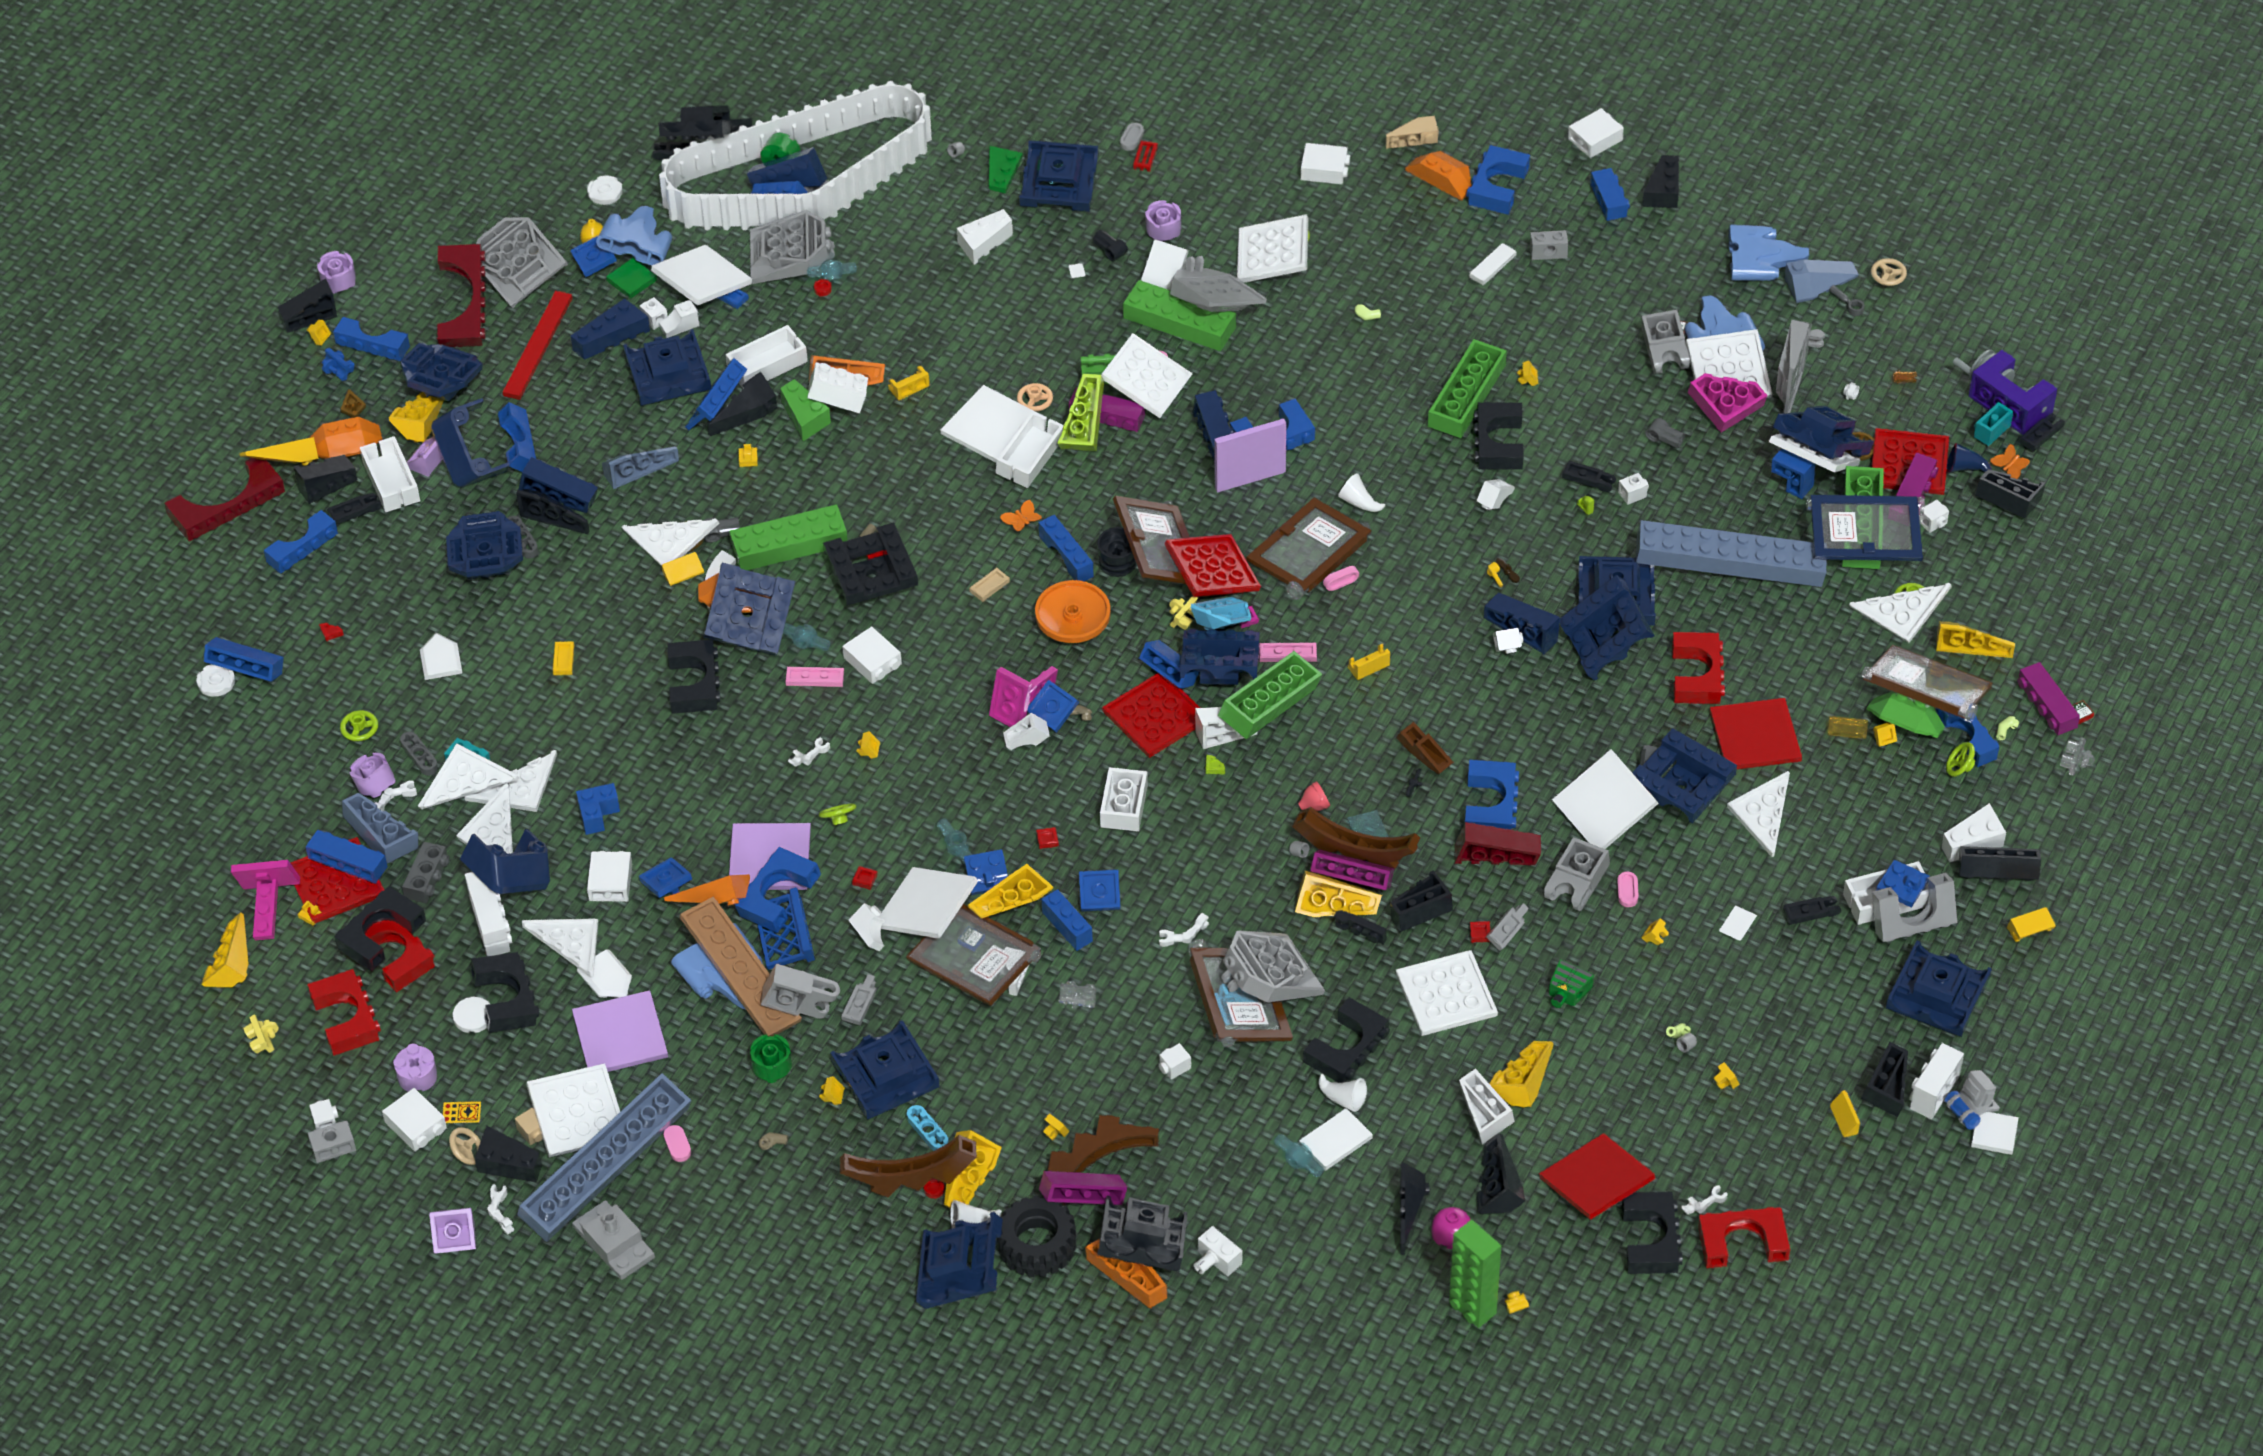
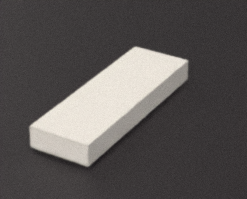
M1502 243L1470 272L1469 277L1484 286L1516 256V251Z

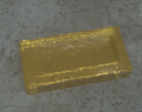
M1829 716L1828 735L1866 739L1868 720Z

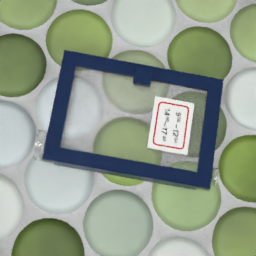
M1811 495L1810 499H1807L1806 507L1807 510H1811L1815 559L1922 561L1919 516L1924 515V497Z

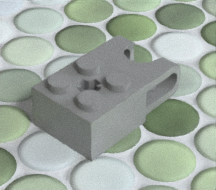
M1672 310L1642 316V332L1653 373H1662V365L1667 361L1678 363L1680 369L1690 368V357L1678 311Z
M1573 837L1545 886V898L1555 901L1560 894H1571L1572 908L1581 911L1610 865L1609 850Z
M776 964L763 985L761 1005L799 1016L801 1013L822 1019L829 1012V1002H833L838 997L840 987L838 983L832 980ZM829 988L833 991V993L825 991L824 989Z

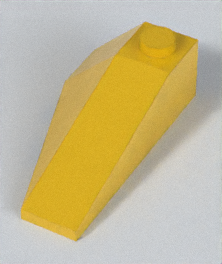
M420 393L417 395L416 400L405 402L403 408L397 407L390 415L389 421L406 439L415 442H425L431 433V425L437 418L444 400L434 396L426 397L425 393Z
M1939 621L1936 651L2013 658L2015 643L1959 623Z
M1025 864L968 904V907L982 919L1038 900L1053 890V886L1028 864Z
M240 912L228 923L220 940L222 944L212 956L215 958V961L205 971L202 981L204 987H234L238 982L242 983L247 977L248 954L243 913Z
M1533 1041L1520 1052V1057L1517 1060H1511L1507 1063L1508 1067L1504 1071L1499 1070L1495 1073L1489 1083L1490 1086L1511 1106L1531 1107L1538 1095L1553 1048V1042Z
M972 1130L956 1132L955 1137L961 1135L976 1141L977 1158L950 1184L946 1183L944 1205L950 1209L953 1200L965 1204L970 1203L975 1196L974 1192L979 1185L984 1183V1178L989 1171H992L996 1166L1001 1151L1000 1146Z

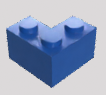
M1781 448L1772 459L1771 472L1787 479L1786 492L1803 499L1814 486L1816 464Z
M614 783L576 791L585 834L605 831L602 816L620 812Z

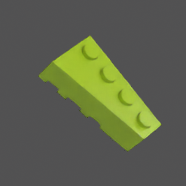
M1082 375L1075 394L1076 397L1073 405H1071L1070 413L1057 443L1060 449L1097 451L1104 388L1102 375Z

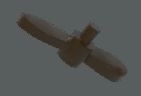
M1501 558L1496 559V563L1504 570V574L1509 576L1513 583H1518L1520 577L1512 571L1510 564H1506Z

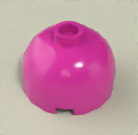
M1447 1207L1440 1210L1434 1216L1432 1222V1238L1439 1246L1442 1244L1447 1246V1249L1452 1250L1453 1234L1468 1223L1471 1218L1460 1208Z

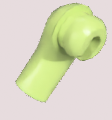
M1358 304L1355 307V313L1363 320L1381 318L1379 309L1369 310L1362 304Z
M2014 716L2004 719L1998 724L1996 738L1998 740H2005L2007 729H2015V727H2018L2019 721Z
M1680 1023L1674 1027H1668L1666 1034L1672 1038H1679L1681 1035L1690 1033L1691 1028L1684 1023Z

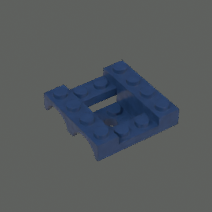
M1029 140L1022 194L1019 197L1020 206L1038 207V203L1072 206V210L1090 212L1099 156L1098 146ZM1057 163H1060V164L1063 165V166L1060 167V168L1054 167V165L1057 164ZM1042 181L1073 183L1074 188L1041 185Z
M690 329L689 333L681 339L679 336L666 339L662 338V336L655 337L653 342L644 343L643 348L640 349L630 348L627 344L623 345L624 355L628 367H630L641 405L711 389L710 377L693 329Z
M1828 406L1807 407L1805 412L1778 414L1773 426L1779 430L1781 435L1791 436L1797 443H1805L1809 446L1810 450L1820 451L1828 459L1842 457L1846 450H1851V454L1858 457L1869 455L1874 443L1873 440L1865 441L1855 437L1852 434L1855 428V420Z
M1579 556V603L1618 575L1625 580L1632 595L1635 596V600L1648 624L1655 625L1654 565L1639 564L1636 562V558Z
M722 562L703 637L776 656L779 651L795 581L740 569L739 566ZM735 588L741 589V590H745V591H749V592H753V593H757V594L764 595V596H768V597H771V598H766V597L754 595V594H751V593H747V592L735 590ZM750 608L752 616L744 617L742 609Z
M1618 575L1562 616L1559 621L1565 634L1570 637L1582 659L1581 664L1585 672L1595 681L1598 679V672L1606 664L1616 660H1624L1628 657L1627 652L1635 642L1655 636L1625 580ZM1589 629L1592 630V632H1593V634H1594L1596 640L1598 641V643H1599V645H1600L1599 648H1598V646H1597L1595 640L1593 639V637H1592V635H1591ZM1618 630L1619 632L1612 637L1613 633Z
M1197 629L1184 630L1180 678H1184L1190 670H1196V672H1200V684L1238 685L1239 673L1246 671L1254 680L1257 678L1260 632L1252 630L1245 632H1236L1235 630L1217 631L1214 629L1207 631H1198Z
M1672 728L1662 739L1661 746L1643 766L1639 765L1632 773L1654 796L1659 805L1670 804L1678 807L1686 814L1689 822L1693 824L1736 775L1737 764ZM1677 759L1675 766L1662 778L1661 776ZM1679 785L1685 786L1686 789H1682V788H1680V787H1678V786H1679Z
M1916 941L1887 999L1886 1008L1962 1037L1977 1001L1988 984L1992 968L1988 967L1986 970L1969 968L1959 960L1957 955L1952 953L1947 956L1935 955L1927 951L1920 941ZM1936 975L1941 976L1945 979H1939L1936 977ZM1960 985H1961V988H1960V990H1959V992H1958V994H1957V996H1956V998H1955V1000H1954V1002H1953V1004H1952V1001H1953V999H1954V997H1955V995H1956V993H1957V991H1958V989H1959V987H1960Z
M903 1020L899 1021L898 1025L886 1035L880 1037L867 1035L863 1037L860 1044L848 1052H830L831 1062L858 1100V1106L867 1120L940 1087L939 1077ZM883 1056L889 1057L886 1061L879 1060ZM863 1065L865 1066L866 1070L868 1071V1073L870 1074L871 1078L873 1079V1081H874V1083H875V1086L873 1085V1083L871 1082V1080H870V1078L868 1077L867 1073H866L865 1070L863 1069V1067H862Z
M994 1211L990 1212L991 1217L987 1221L981 1223H969L959 1220L955 1222L954 1229L939 1233L927 1229L923 1230L916 1301L924 1309L996 1291L998 1272L993 1269L996 1238L1001 1237L1002 1218ZM969 1245H973L971 1269L967 1266Z

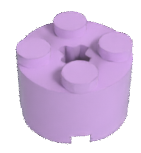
M1160 200L1148 206L1145 214L1146 232L1150 237L1163 242L1180 235L1181 210L1178 205L1173 202L1169 204L1164 200Z
M332 251L320 258L321 261L317 264L320 281L326 278L333 294L355 285L356 275L353 260L349 254L345 253L344 255L339 254V251Z
M372 753L373 756L370 757L366 755L361 756L350 767V775L359 793L362 795H371L372 798L378 797L382 791L393 785L396 781L385 756L381 753Z
M410 1044L397 1054L394 1060V1068L398 1083L402 1089L408 1092L413 1088L425 1091L434 1085L437 1080V1068L434 1056L429 1049L417 1044Z

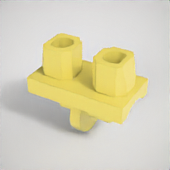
M1192 596L1185 605H1183L1185 601L1182 598L1180 600H1171L1169 604L1171 607L1170 613H1177L1174 620L1170 623L1171 627L1175 628L1178 625L1186 630L1193 620L1186 616V614L1189 613L1194 617L1191 604L1196 603L1197 597Z
M255 1014L249 1017L251 1023L243 1028L245 1034L250 1039L257 1036L256 1039L249 1043L251 1049L256 1054L265 1049L269 1053L274 1051L275 1049L270 1038L276 1036L275 1033L279 1029L277 1023L270 1022L269 1020H265L264 1023L258 1021Z

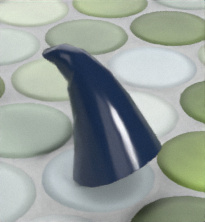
M1955 443L1947 460L1948 473L1962 470H1981L1983 472H1986L1988 469L1992 470L1988 461L1974 451L1958 443Z

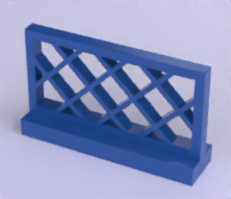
M733 358L699 404L685 428L690 430L703 418L711 421L748 369Z
M797 887L789 889L790 894L769 899V901L777 905L789 901L785 911L787 916L793 918L789 925L784 924L782 926L785 931L781 936L758 925L768 970L774 968L776 964L786 965L803 959H807V962L815 960L803 902ZM790 931L796 934L792 941L785 939ZM771 937L777 939L773 947L766 944ZM782 942L788 944L784 952L777 949ZM793 947L800 950L799 954L793 956L789 954ZM774 952L781 955L778 960L770 962Z

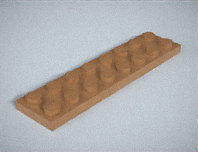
M714 897L680 914V919L764 1035H777L801 1022L802 1018L800 1015L796 1016L761 1005L763 985L770 974Z

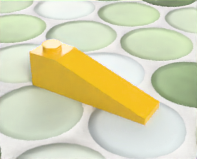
M314 437L239 453L240 457L288 463L302 462V466L308 465L314 459H319Z
M1304 871L1295 912L1312 917L1334 916L1338 910L1354 915L1377 914L1382 895L1323 875Z

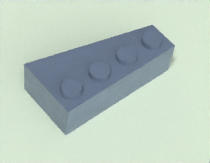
M357 793L342 800L343 817L372 850L380 851L385 855L387 863L418 849V832L413 829L409 830L406 824L393 819L390 813L377 808L375 803L362 794Z

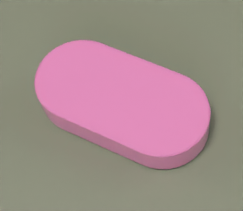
M1355 566L1346 567L1328 575L1324 579L1323 585L1328 591H1334L1355 582L1359 577V571Z
M1623 872L1618 876V901L1624 907H1633L1638 902V879L1632 872Z
M677 1125L669 1126L664 1131V1140L672 1159L677 1162L688 1160L691 1156V1148L683 1129Z

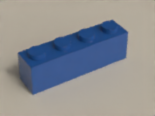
M218 637L205 644L204 662L271 682L282 674L284 659L282 656Z
M317 830L305 846L308 859L375 884L388 867L386 857L382 852L368 849L361 844L357 845L345 838L341 839L333 836L329 832Z

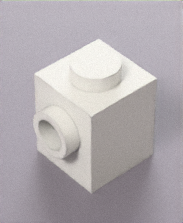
M654 297L640 305V310L648 316L649 325L653 330L659 327L660 321L668 317L667 309Z
M1639 473L1619 480L1618 493L1626 504L1629 505L1647 497L1648 482Z
M1935 500L1920 509V524L1931 533L1947 524L1949 511L1945 505Z
M1518 628L1493 633L1496 652L1514 653L1517 652V649L1523 643V636Z
M1179 1043L1160 1054L1159 1068L1163 1074H1167L1172 1080L1191 1069V1056Z
M329 1099L310 1104L316 1129H322L336 1123L335 1118H338L336 1106L331 1107Z

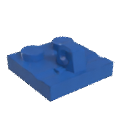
M598 236L570 250L585 277L617 261L612 252L599 248L596 243Z
M1048 680L1028 706L1027 712L1029 714L1033 713L1045 720L1047 726L1057 733L1079 704V701Z
M1002 849L964 856L967 875L974 876L978 880L971 891V895L985 893L1008 877Z
M671 857L639 875V879L657 897L661 898L668 893L671 895L679 893L678 887L692 880L690 872Z
M1894 860L1877 885L1876 891L1891 887L1898 895V901L1912 908L1927 885V877H1930V875Z
M1118 870L1079 872L1081 912L1120 910Z

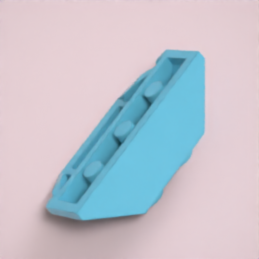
M1234 597L1191 604V610L1197 624L1204 626L1206 630L1225 629V627L1251 620L1248 602Z

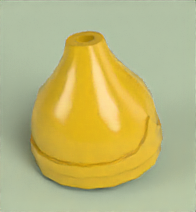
M589 219L581 229L580 239L582 244L598 236L603 225L594 219Z

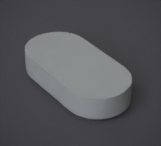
M1139 123L1129 124L1120 139V147L1125 151L1136 149L1144 135V127Z

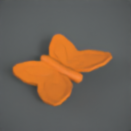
M2012 444L2007 447L2004 454L1990 459L1994 466L2003 467V470L2007 471V474H2011V478L2015 479L2019 478L2021 470L2026 468L2030 462L2029 459L2019 458Z
M1027 500L1022 504L1020 508L1021 513L1019 510H1016V514L1004 513L1000 516L1004 523L1013 525L1016 531H1021L1025 524H1029V521L1042 519L1041 515L1034 512L1035 508L1031 500Z

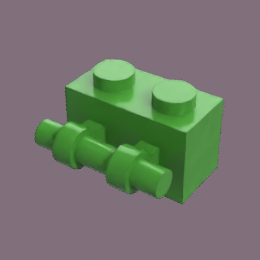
M1110 353L1104 354V356L1088 354V356L1081 357V376L1083 374L1101 375L1116 355H1110Z

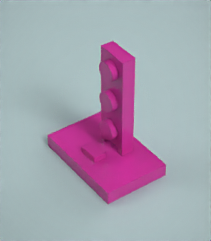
M1051 666L1030 682L1003 667L997 669L989 716L1009 727L1015 725L1027 716L1028 705L1034 700L1046 682L1050 680L1054 684L1056 683L1058 669Z
M288 860L231 865V873L243 889L257 888L253 938L255 941L274 939L278 886L300 884V876Z

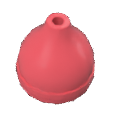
M1317 781L1306 788L1302 799L1298 803L1301 810L1312 807L1316 811H1321L1330 807V803Z

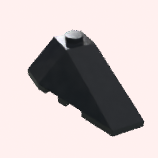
M761 372L742 385L744 389L738 395L734 394L731 397L730 403L726 407H721L715 417L707 422L709 436L763 418L777 408L776 395Z
M530 489L517 490L520 517L589 534L588 520L539 491Z
M1499 1133L1488 1141L1484 1147L1482 1165L1485 1167L1484 1173L1479 1179V1182L1482 1183L1481 1191L1477 1192V1205L1480 1214L1511 1213L1525 1202L1523 1185L1504 1137Z
M1401 1163L1400 1255H1405L1425 1204V1195H1429V1183H1425V1174L1407 1163Z

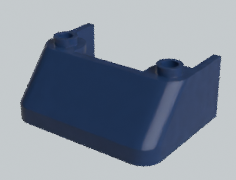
M482 398L452 409L435 419L431 425L432 434L452 483L458 488H464L505 473L510 466L509 463H505L491 468L486 459L476 458L472 460L459 426L467 423L469 419L468 412L481 408L484 402Z
M529 829L524 830L514 853L509 854L504 851L502 846L498 844L486 845L476 834H472L460 858L495 893L505 894L547 889L550 883L548 849Z

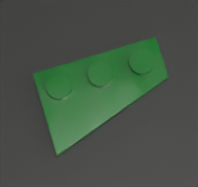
M990 146L989 190L1006 194L1021 163L1023 153Z

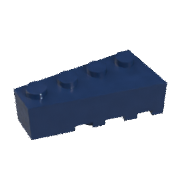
M814 147L755 165L747 172L752 187L758 183L799 181L803 187L821 186L828 179Z
M624 298L572 334V349L585 360L605 351V348L609 346L615 347L620 345V342L629 338L631 340L636 338V335L644 332L645 334L650 332L649 318Z
M1216 390L1195 395L1193 415L1198 419L1197 424L1199 429L1203 431L1205 442H1209L1208 450L1214 464L1215 439L1234 433L1232 427L1228 426L1227 412H1223V401L1221 396L1217 395Z
M531 457L522 471L519 490L530 489L545 493L559 503H563L567 508L587 513L596 498L598 487L577 478L575 475H570L557 467Z
M1497 593L1484 607V618L1503 630L1518 628L1519 632L1522 633L1523 642L1544 655L1558 641L1560 617L1501 593Z

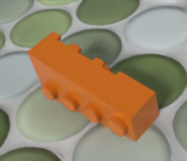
M1100 1239L1086 1246L1087 1261L1148 1308H1152L1167 1299L1166 1284L1152 1267L1097 1255Z

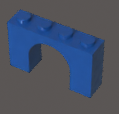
M1490 145L1488 151H1485L1483 154V162L1478 165V174L1473 176L1472 187H1469L1466 197H1469L1468 205L1509 215L1514 204L1515 190L1495 186L1488 179L1499 174L1525 179L1530 168V155Z
M1292 399L1279 404V418L1285 420L1287 428L1286 451L1315 440V427L1297 400ZM1247 417L1230 423L1234 433L1253 428Z
M1469 760L1468 787L1496 790L1504 797V800L1492 807L1466 806L1465 822L1502 829L1516 828V817H1512L1513 813H1517V801H1513L1514 797L1518 798V786H1514L1515 782H1519V771H1515L1516 763Z
M778 847L772 853L766 865L760 869L754 881L749 884L746 898L740 899L739 904L735 905L739 916L778 933L788 920V916L784 907L765 899L767 890L773 884L785 880L796 882L811 889L821 875L817 863Z

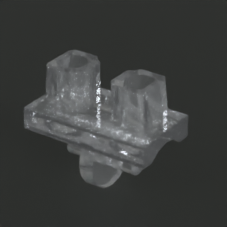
M2081 737L2079 742L2069 740L2065 752L2074 754V756L2064 753L2060 766L2070 769L2069 775L2075 776L2079 763L2082 768L2094 764L2095 758L2091 754L2092 752L2090 750L2084 752L2086 738Z
M1067 981L1065 984L1061 983L1059 1003L1071 1004L1073 1009H1077L1078 1006L1095 1008L1096 988L1093 984L1078 986L1072 981Z

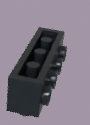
M1960 846L1958 869L1959 875L1965 878L1984 877L1986 879L2004 878L2006 880L2015 878L2030 881L2040 877V849Z

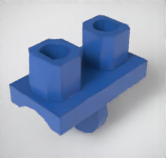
M330 348L325 349L326 357L322 361L323 372L326 374L334 373L342 381L347 380L348 373L354 371L355 364L351 360L345 362L344 355L340 350L334 352Z

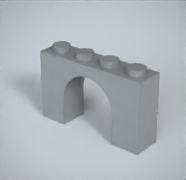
M1947 873L1927 877L1929 889L1928 903L1921 913L1908 918L1900 916L1898 895L1891 887L1873 891L1872 899L1877 936L1883 942H1890L1896 938L1910 937L1916 933L1929 932L1935 928L1948 927L1950 924L1957 923L1955 889L1952 878Z

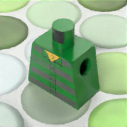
M1560 959L1550 982L1549 995L1553 997L1551 1004L1556 1008H1561L1564 1003L1575 1006L1592 989L1594 975Z

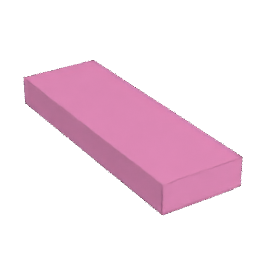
M1259 643L1260 662H1279L1293 651L1298 653L1307 662H1317L1316 643Z
M787 667L786 686L843 687L844 668Z

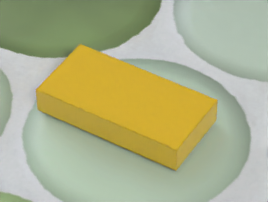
M574 641L555 642L553 675L573 674Z

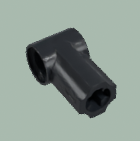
M1099 230L1093 237V243L1105 251L1107 258L1112 262L1128 252V247L1123 240H1115L1105 231Z

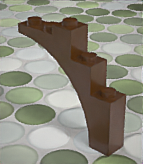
M1312 807L1300 811L1292 825L1295 830L1319 850L1331 853L1339 851L1347 857L1363 861L1367 859L1370 863L1394 869L1399 864L1398 860L1409 854L1412 855L1417 850V844L1420 840L1416 833L1392 838L1362 834L1334 823Z
M1099 1115L1096 1135L1076 1133L1072 1153L1065 1151L1051 1152L1048 1171L1083 1173L1094 1162L1110 1153L1140 1146L1158 1147L1159 1129L1150 1126L1120 1124V1117Z
M958 1135L948 1144L921 1156L898 1160H873L844 1153L840 1157V1174L871 1185L872 1192L887 1198L901 1184L917 1191L931 1178L950 1184L977 1158L976 1141Z

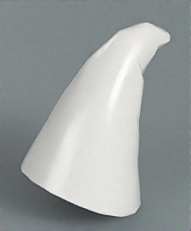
M1358 473L1350 477L1338 497L1366 511L1378 512L1385 507L1384 503H1378L1373 500Z
M1324 1074L1320 1075V1090L1329 1099L1354 1112L1362 1107L1367 1095V1086L1364 1079L1359 1078L1344 1083H1331L1326 1080Z
M953 1200L951 1203L952 1229L955 1228V1222L959 1220L969 1223L987 1221L991 1217L990 1212L992 1211ZM992 1210L999 1217L1001 1216L1002 1210Z

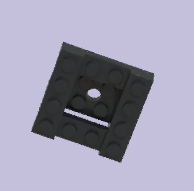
M728 105L681 107V121L659 123V137H666V140H677V136H682V139H708V136L724 138L725 134L739 131L740 126L752 127V118L730 119Z
M894 522L876 527V533L843 542L841 538L823 542L824 553L829 557L834 577L841 585L847 606L918 586V575ZM883 550L882 556L854 564L851 562V559ZM870 574L876 575L873 578L868 577Z
M1107 1195L1097 1255L1179 1272L1183 1259L1188 1212H1183L1181 1216L1170 1219L1168 1218V1205L1130 1197L1126 1209H1121L1112 1202L1111 1196Z

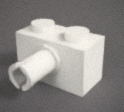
M1213 1226L1198 1238V1252L1203 1257L1194 1263V1268L1197 1272L1199 1271V1274H1204L1207 1269L1214 1265L1226 1276H1229L1242 1265V1250Z

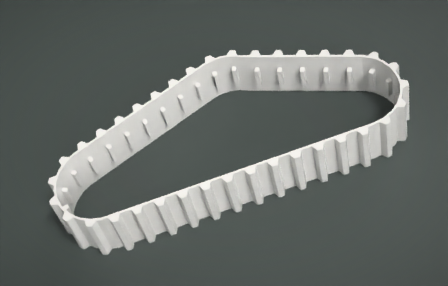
M888 81L886 85L878 87L874 84L869 85V89L862 92L857 89L853 90V95L850 96L837 95V100L831 102L821 100V105L815 107L806 105L803 111L795 112L790 110L787 116L781 118L774 115L771 121L765 123L760 120L756 121V125L749 128L744 125L740 126L739 131L725 134L724 138L708 136L705 142L699 144L695 141L690 142V147L684 149L676 148L674 149V155L670 159H663L662 161L663 172L659 174L663 208L669 210L670 220H679L685 224V228L703 226L705 230H710L712 226H722L724 230H729L731 226H741L742 230H747L749 226H761L805 210L822 219H826L829 216L835 218L838 216L837 211L842 207L850 208L852 200L855 198L863 199L864 192L867 190L875 191L877 183L880 181L888 182L890 180L889 175L894 172L900 174L903 171L902 166L907 163L913 165L915 158L919 154L927 153V142L932 140L930 106L926 105L925 94L912 90L911 84L901 86L894 85L893 81ZM902 117L915 122L914 125L827 184L809 193L690 194L676 189L691 179L760 158L761 150L774 133L788 134L790 139L796 140L801 145L882 118Z

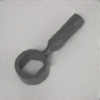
M1832 285L1830 287V292L1843 302L1848 303V312L1851 315L1860 316L1863 314L1865 305L1861 300L1855 299L1850 301L1848 296L1836 286ZM1853 306H1858V307H1860L1861 309H1856V310H1855V309L1852 308V307H1853Z

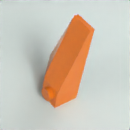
M811 355L809 381L815 363H825L836 369L842 368L853 374H862L868 378L867 385L883 382L885 364Z
M729 875L664 897V900L702 903L714 897L719 904L736 905L739 904L740 899L746 898L750 875Z

